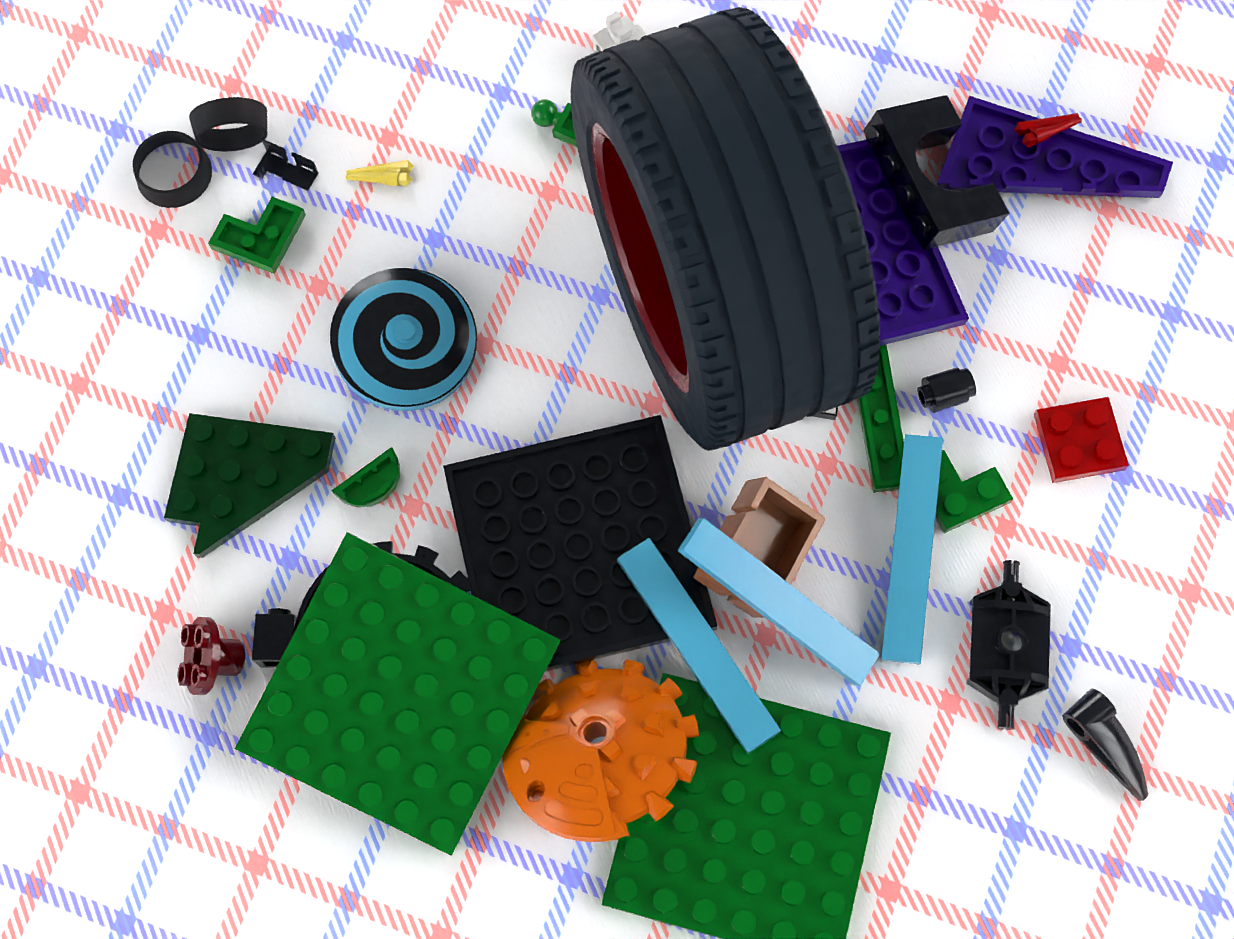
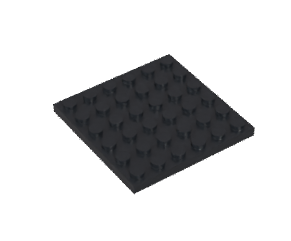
M661 415L443 465L467 577L473 587L471 594L561 640L546 671L671 641L617 562L618 557L648 538L651 539L713 631L717 630L718 626L708 588L693 578L699 567L678 552V549L692 528Z

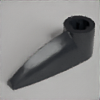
M1091 688L1062 715L1063 721L1081 743L1138 801H1144L1148 796V789L1137 751L1125 729L1115 716L1117 712L1112 702L1099 690Z

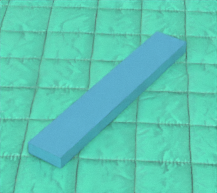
M905 434L882 661L921 665L943 437Z
M698 518L678 549V552L854 686H862L880 653L708 520Z
M646 539L618 557L617 562L745 752L749 754L781 732L780 728L651 539Z

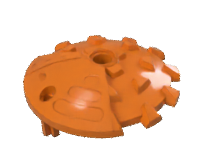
M626 659L623 662L622 669H598V663L594 660L578 663L575 666L577 674L564 679L556 685L551 679H545L538 685L533 694L538 700L531 707L527 715L521 718L502 756L503 770L507 785L516 803L538 826L565 839L580 842H606L629 836L627 823L647 813L656 822L674 807L666 799V796L673 789L678 779L690 783L694 776L697 760L686 759L687 738L699 737V729L695 715L682 718L674 700L683 694L676 683L670 678H667L661 685H658L656 682L643 676L645 666L633 660ZM597 737H605L598 743H591Z

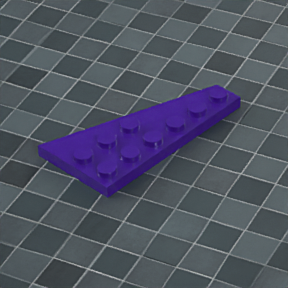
M969 95L960 119L962 125L955 133L936 184L950 191H965L994 183L998 192L1160 198L1165 190L1173 161L1071 128L1028 148L1022 143L1024 135L1019 136L1014 129L1018 122L1041 118Z

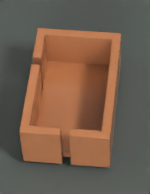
M768 477L746 480L731 507V510L736 514L726 516L719 530L789 584H792L826 517ZM701 568L697 569L693 577L695 580L720 596H728L727 601L751 617L765 618Z

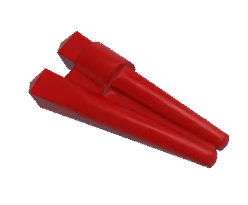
M1078 113L1023 121L1017 123L1014 131L1019 136L1024 135L1022 143L1029 148L1081 123L1082 118H1079Z

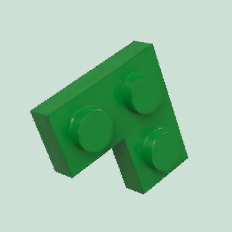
M272 196L256 226L224 213L208 244L214 251L275 274L306 213L304 208Z
M942 450L936 520L944 534L1012 502L1013 497L996 467L961 481L945 450Z

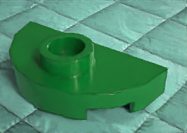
M390 447L332 489V493L344 504L357 508L372 507L385 501L394 492L400 479V462L393 447Z

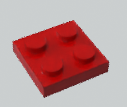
M1109 397L1037 409L1033 414L1052 483L1124 471L1129 466Z

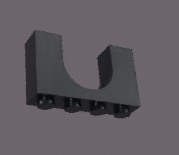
M948 95L877 110L863 130L866 141L874 151L880 163L882 173L887 177L896 195V200L911 224L912 232L918 238L923 250L994 232L1010 214L994 183L965 191H950L931 182L920 169L916 159V151L947 144L962 125Z

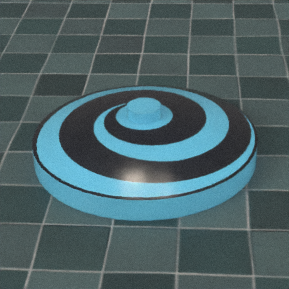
M392 268L365 277L343 296L332 318L330 346L333 361L339 375L358 396L373 405L385 409L413 411L424 409L443 401L462 385L474 363L477 349V328L468 303L450 283L427 271L413 268Z

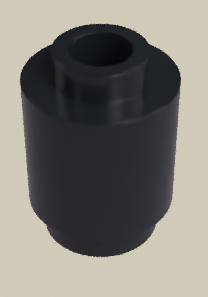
M958 367L923 377L921 386L917 388V393L921 405L924 408L928 407L931 412L936 413L967 403L970 397L976 395V385L969 369L964 368L960 370Z

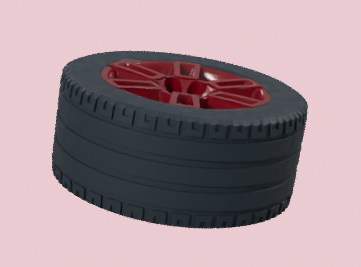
M736 7L682 23L678 27L667 28L643 36L640 40L635 39L609 47L577 60L574 64L571 80V111L579 158L595 220L616 285L637 340L668 406L685 432L701 448L711 451L766 433L768 429L774 430L804 419L805 416L810 417L848 404L866 395L871 390L877 375L880 325L876 286L864 228L844 163L823 111L796 60L774 30L754 11L748 8Z

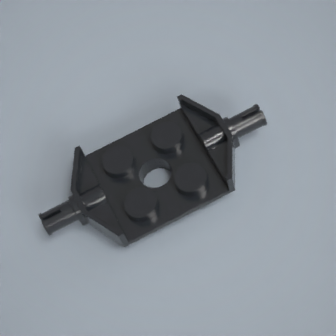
M1012 560L1003 561V582L1001 586L980 593L970 600V605H972L970 671L966 684L992 701L997 702V729L1014 730V707L1018 705V702L1045 692L1049 688L1051 604L1022 587V583H1019V561L1014 560L1012 563ZM1004 632H1014L1020 637L1022 644L1019 650L1010 651L1004 647L1001 640Z

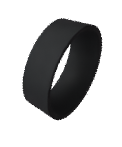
M243 97L214 99L198 105L189 114L190 124L197 144L208 150L221 152L243 150L260 144L262 138L266 139L267 107L254 99ZM226 124H249L231 129H213L214 127Z
M162 131L151 135L140 144L133 157V172L140 193L146 200L160 207L177 208L194 202L206 191L212 178V164L209 156L191 136L183 132ZM170 143H185L197 148L199 153L198 169L195 175L183 186L172 190H158L146 185L140 179V169L144 160L158 147Z

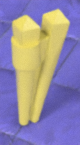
M409 160L349 169L346 170L347 175L345 178L346 180L380 183L389 186H408L413 180L409 174L414 165Z

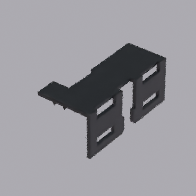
M262 138L266 153L254 170L253 175L263 179L265 174L269 172L281 177L282 180L308 191L319 174L315 162L291 152L297 165L288 163L289 159L286 155V149Z

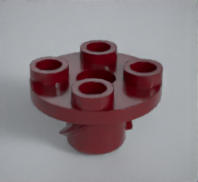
M198 617L192 624H184L181 630V644L185 647L184 659L180 663L177 672L180 686H187L192 695H207L214 686L217 675L237 676L241 673L245 664L246 652L240 640L220 638L217 624L210 617Z

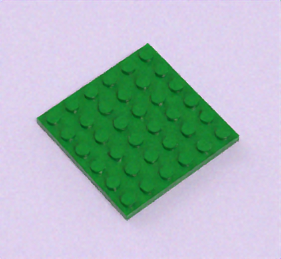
M346 532L234 749L452 856L561 640Z
M662 673L659 685L667 678H670L676 683L683 694L674 700L682 718L695 715L699 737L687 738L686 759L697 760L696 770L690 783L678 779L673 789L666 796V799L674 805L666 815L655 822L651 815L647 813L626 824L629 836L618 839L601 906L719 939H846L891 732L759 698L781 732L747 754L699 682Z

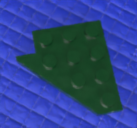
M189 413L164 519L171 523L199 526L193 554L197 558H204L327 474L336 437L331 432Z

